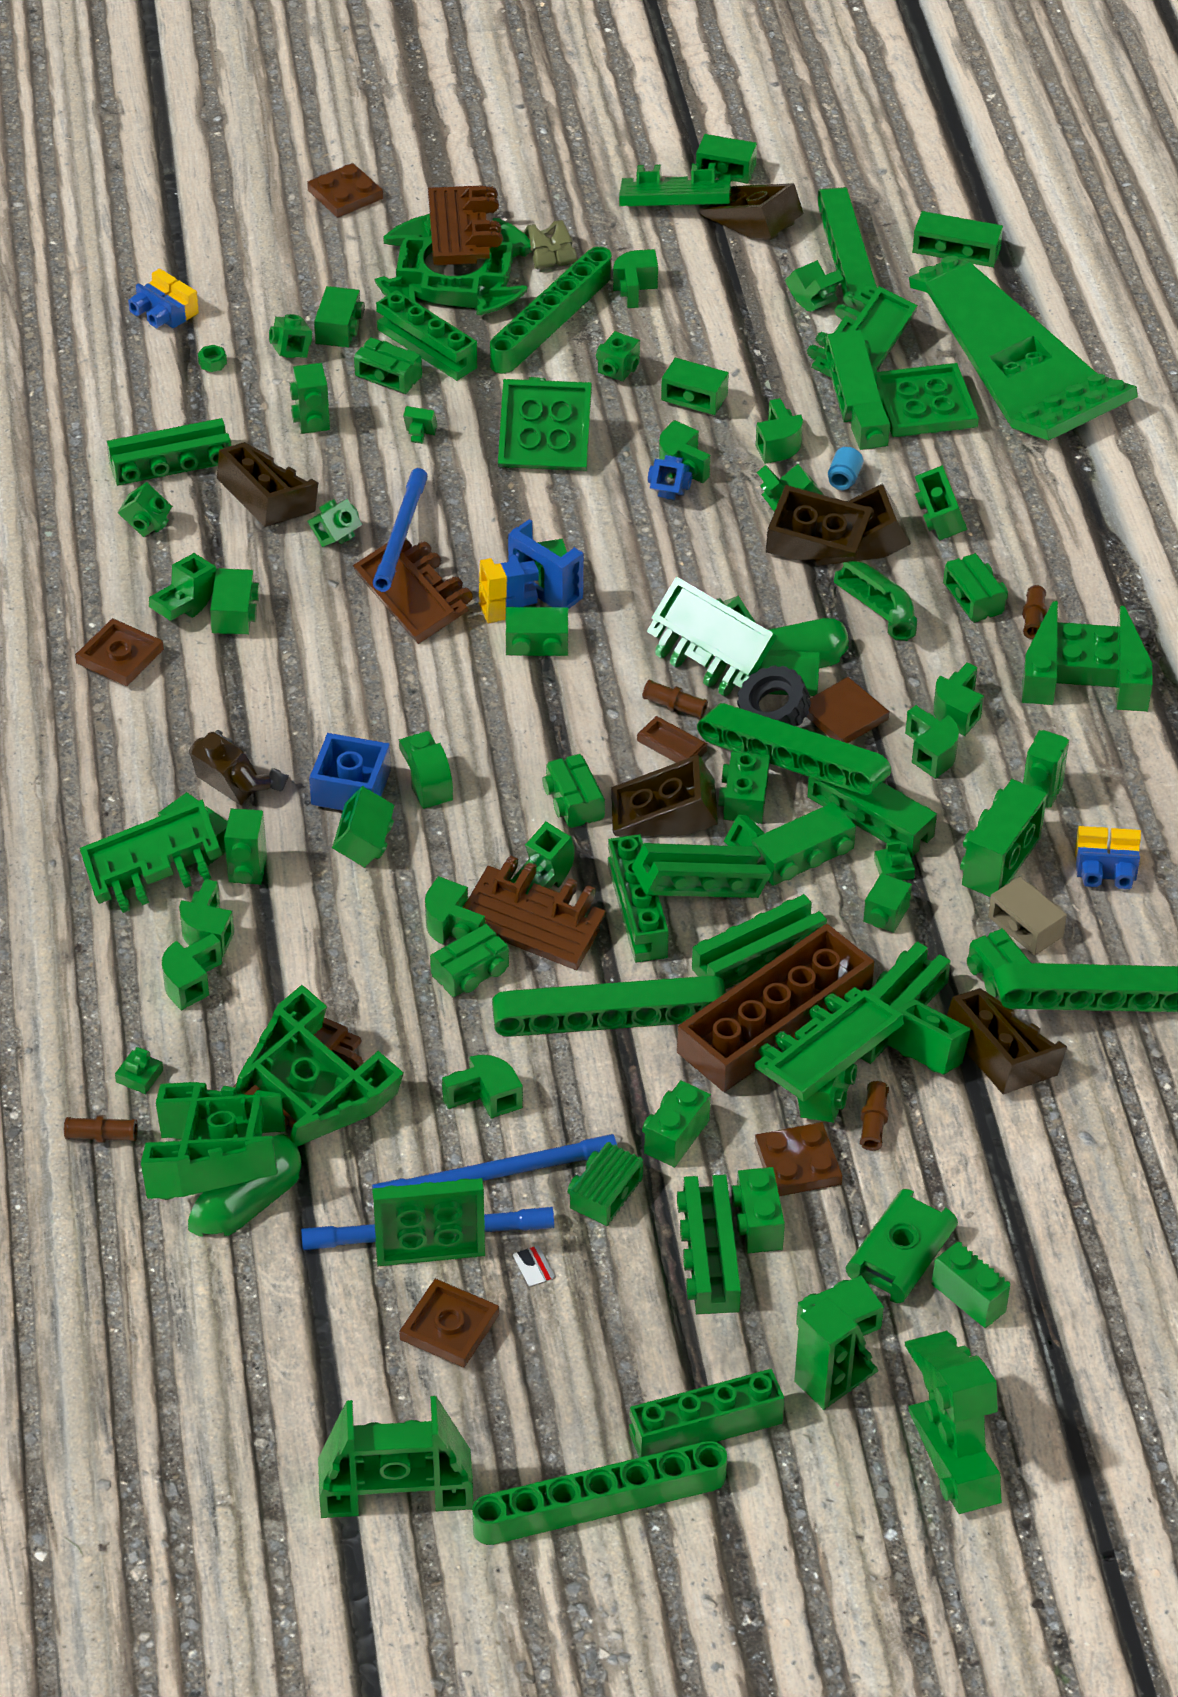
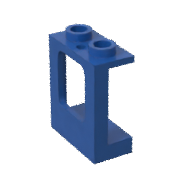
M530 519L519 527L514 528L508 534V562L510 556L516 555L519 563L534 559L544 568V588L534 583L538 599L551 607H568V609L583 599V553L573 548L562 557H559L533 540V521Z

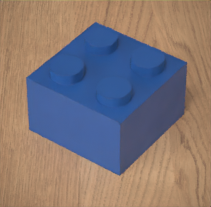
M327 733L309 777L311 805L343 810L345 803L361 786L381 797L391 772L390 744Z

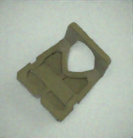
M563 220L554 221L548 228L541 231L535 224L527 225L523 233L530 238L531 251L534 253L532 258L536 269L550 268L555 263L559 266L574 264L578 260L576 250L572 247L573 241Z

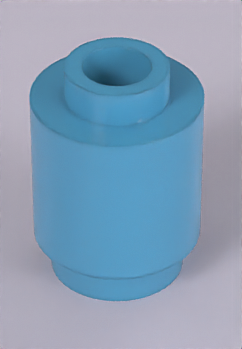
M842 447L836 451L828 470L829 483L834 488L846 490L855 484L864 462L862 454L852 447Z

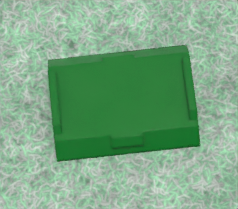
M770 650L762 662V668L776 665L777 667L786 666L790 670L793 669L803 679L809 695L815 696L818 694L820 652ZM784 690L769 693L773 695H788Z

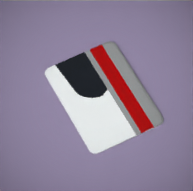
M538 1245L513 1254L529 1286L555 1278L550 1265Z

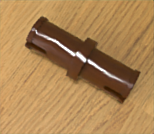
M1033 585L1028 588L1026 593L1027 601L1022 611L1023 618L1025 619L1023 634L1029 639H1034L1047 614L1045 606L1046 590L1039 585Z
M650 679L647 681L642 693L643 699L665 705L669 711L675 712L679 710L699 719L704 717L708 706V700L684 693L683 689L677 686L673 689L653 682Z
M872 1081L867 1084L866 1104L862 1108L860 1115L863 1127L859 1144L862 1145L863 1149L869 1151H876L882 1147L883 1128L888 1122L889 1113L886 1110L889 1087L882 1081Z
M97 1115L96 1118L66 1117L64 1137L65 1139H95L96 1143H105L106 1140L136 1141L138 1137L137 1119H107L106 1115Z

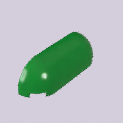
M849 561L844 562L842 569L835 572L834 583L892 624L908 621L914 616V605L909 594L873 567L862 562Z
M832 618L816 619L769 629L770 632L778 636L770 650L820 652L819 668L832 666L840 662V657L848 650L849 646L846 627L840 621Z
M279 1134L273 1136L278 1174L202 1192L190 1212L188 1231L199 1237H203V1233H224V1236H229L242 1228L298 1181L301 1157L297 1146L287 1135Z

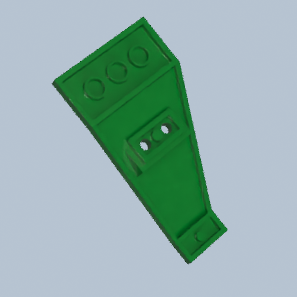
M948 256L943 258L941 263L923 267L919 270V273L909 277L910 288L929 294L1011 428L1049 441L1138 397L1137 386L1125 383L1123 380L1105 377L1104 374L1095 372L971 262L958 259L957 256Z

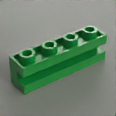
M398 290L376 302V312L384 316L377 320V330L406 349L421 355L423 360L456 381L477 369V341Z
M223 418L107 440L109 465L117 486L218 466L219 449L231 446V439L229 434L226 433Z
M809 777L807 794L809 799L821 806L834 802L857 827L885 843L900 841V847L907 846L911 858L919 851L920 840L928 843L935 836L937 813L883 782L872 793L863 795Z
M641 834L608 839V850L610 853L608 869L635 963L668 958L669 930L659 896L646 895L631 868L643 846Z
M644 843L631 867L645 894L658 896L759 898L771 876L767 865H756L761 855L756 847Z
M805 894L792 900H787L780 906L765 913H759L754 918L737 926H732L725 932L710 939L702 940L693 946L692 970L698 977L718 976L722 978L726 989L744 981L825 925L827 918L820 911L811 914L812 902Z
M916 942L908 951L904 950L898 956L895 965L889 971L885 970L880 974L876 984L869 992L895 1010L913 999L927 1005L948 983L951 960L940 954L933 961L928 960V947ZM889 1036L863 1055L861 1059L871 1064L888 1047Z
M727 1174L712 1175V1186L699 1187L698 1176H686L683 1181V1191H677L678 1213L685 1214V1220H680L681 1242L688 1241V1249H683L684 1271H691L692 1278L686 1279L687 1299L694 1300L696 1315L739 1312L741 1288Z
M771 1368L631 1406L629 1408V1416L632 1424H629V1434L639 1458L701 1442H718L783 1424L785 1398Z

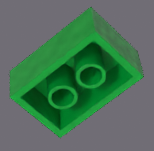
M1014 779L1009 781L1004 790L1000 788L997 791L991 808L983 810L978 826L975 830L970 829L963 841V848L966 849L965 856L960 865V870L963 871V886L991 897L993 893L1010 883L1041 839L1047 798L1046 792Z

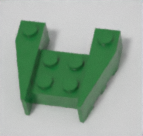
M1053 601L1025 654L1022 677V703L1053 705L1056 683L1116 688V710L1148 712L1153 685L1152 661L1125 606H1120L1117 626L1057 622L1058 601Z
M303 985L299 986L278 1004L268 1026L262 1032L254 1051L248 1057L238 1075L236 1083V1093L245 1094L254 1085L262 1091L281 1093L283 1110L297 1121L293 1125L290 1140L297 1147L374 1115L398 1094L404 1074L403 1071L379 1051L354 1071L318 1040L314 1034L322 1028L327 1006Z
M200 1082L160 1084L155 1104L161 1138H174L181 1141L145 1143L141 1168L147 1199L160 1198L162 1200H169L175 1197H185L278 1174L273 1136H262V1133L286 1132L281 1093L257 1090L254 1095L236 1093V1087L223 1086L221 1091L209 1090L206 1083Z
M948 1331L905 1341V1347L922 1372L925 1387L929 1392V1400L910 1405L908 1410L938 1475L940 1489L945 1501H951L958 1514L1002 1503L1000 1472L986 1451L984 1419L985 1415L998 1412L997 1381L979 1356L969 1357L971 1356L970 1349L965 1345L957 1347L956 1338Z
M430 1396L431 1421L409 1420L404 1423L388 1424L371 1422L365 1425H354L353 1401H346L318 1457L321 1518L359 1516L358 1495L435 1491L436 1512L472 1510L474 1503L471 1449L437 1396Z

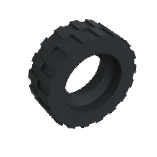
M775 665L759 669L758 672L751 674L742 683V688L737 694L739 697L737 700L739 708L796 727L803 723L811 707L810 695L803 679L795 670H790L786 666L777 667ZM784 690L788 693L789 700L781 708L771 712H763L760 709L759 702L769 693Z

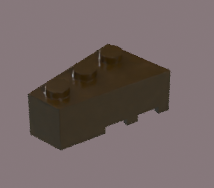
M246 442L219 449L217 479L264 527L316 511L319 482L313 479L307 482L296 476L295 469L289 466L284 469L276 465L273 457Z
M981 988L952 997L947 1016L971 1028L965 1051L1003 1095L1058 1076L1067 1049L1065 1044L1060 1041L1054 1044L1040 1034L1041 1028L1033 1023L1029 1026L1013 1016L1015 1012L1013 1009L1005 1008L1001 1001Z

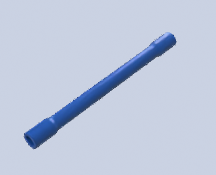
M415 468L410 473L406 492L386 550L375 573L373 586L378 591L385 592L389 590L394 579L395 568L420 495L423 493L428 479L427 472L421 468Z
M614 1134L586 1139L571 1145L409 1179L400 1178L372 1184V1188H383L390 1185H415L424 1182L457 1181L459 1179L482 1178L483 1181L581 1160L588 1161L592 1152H600L607 1142L616 1146L617 1143Z
M553 1207L484 1214L485 1232L554 1228ZM374 1224L301 1229L303 1250L375 1242Z

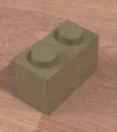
M1019 876L991 895L988 918L1003 928L1034 956L1064 936L1067 914L1060 906L1052 903L1035 886L1030 885L1022 877Z

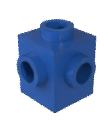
M665 455L664 460L655 459L654 466H650L648 483H650V489L658 491L657 497L675 500L676 495L684 496L685 490L690 489L692 472H689V466L682 463L683 458ZM672 473L676 474L675 483L669 484L667 481L668 476Z

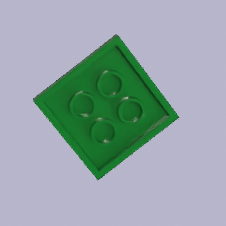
M957 363L877 372L876 384L877 388H881L883 391V408L890 422L892 437L978 427L979 417Z
M503 379L498 467L587 471L592 383Z
M482 1178L372 1188L377 1267L485 1256L484 1187Z

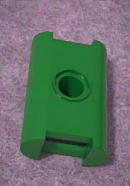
M902 1189L898 1192L845 1267L846 1273L851 1279L862 1275L868 1283L891 1294L890 1301L894 1303H903L958 1225V1220L952 1211L945 1207L940 1212L913 1198L914 1191L910 1189Z

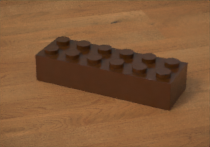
M826 923L678 1026L677 1053L725 1093L757 1070L755 1063L761 1059L759 1048L765 1043L782 1052L777 1043H775V1036L784 1031L787 1035L789 1034L795 1038V1032L811 1021L809 1010L812 1007L818 1005L833 1014L824 1002L825 997L829 994H836L837 997L839 996L845 1000L844 995L854 987L860 991H869L873 984L875 961Z

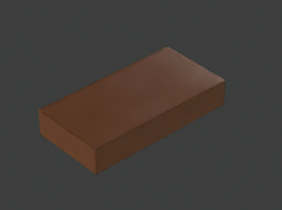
M655 716L637 733V741L676 763L698 754L702 757L707 752L708 743L658 716Z

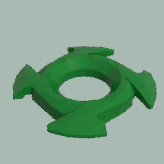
M430 214L412 218L384 235V244L401 246L396 277L389 279L383 276L375 278L374 281L385 296L398 290L413 301L417 297L442 305L476 308V314L481 316L498 311L516 302L527 292V286L525 285L506 287L509 282L513 257L518 255L526 257L532 252L530 239L514 225L499 218H493V221L501 224L502 244L498 248H489L490 258L485 259L486 261L483 266L475 272L462 276H446L432 271L424 262L426 257L433 252Z

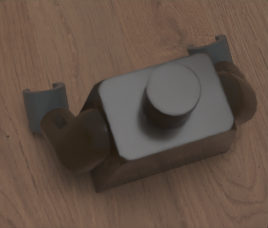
M220 730L209 732L205 737L198 738L189 749V755L191 756L196 776L240 806L254 791H263L269 788L283 791L289 775L281 773L276 768H271L269 775H257L246 754L231 743V738L224 737L222 735L223 732Z

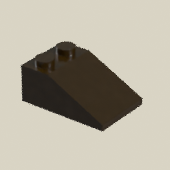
M794 183L732 186L729 204H707L700 209L701 215L746 237L762 238L764 241L776 238L779 235L778 232L794 225L795 220L804 214Z
M883 483L847 501L873 508L855 557L815 559V562L818 566L849 561L885 558L911 544L897 506Z
M785 485L767 529L765 552L792 560L855 557L873 508Z
M699 754L611 787L612 831L615 836L639 834L641 836L690 835L718 825L715 779Z

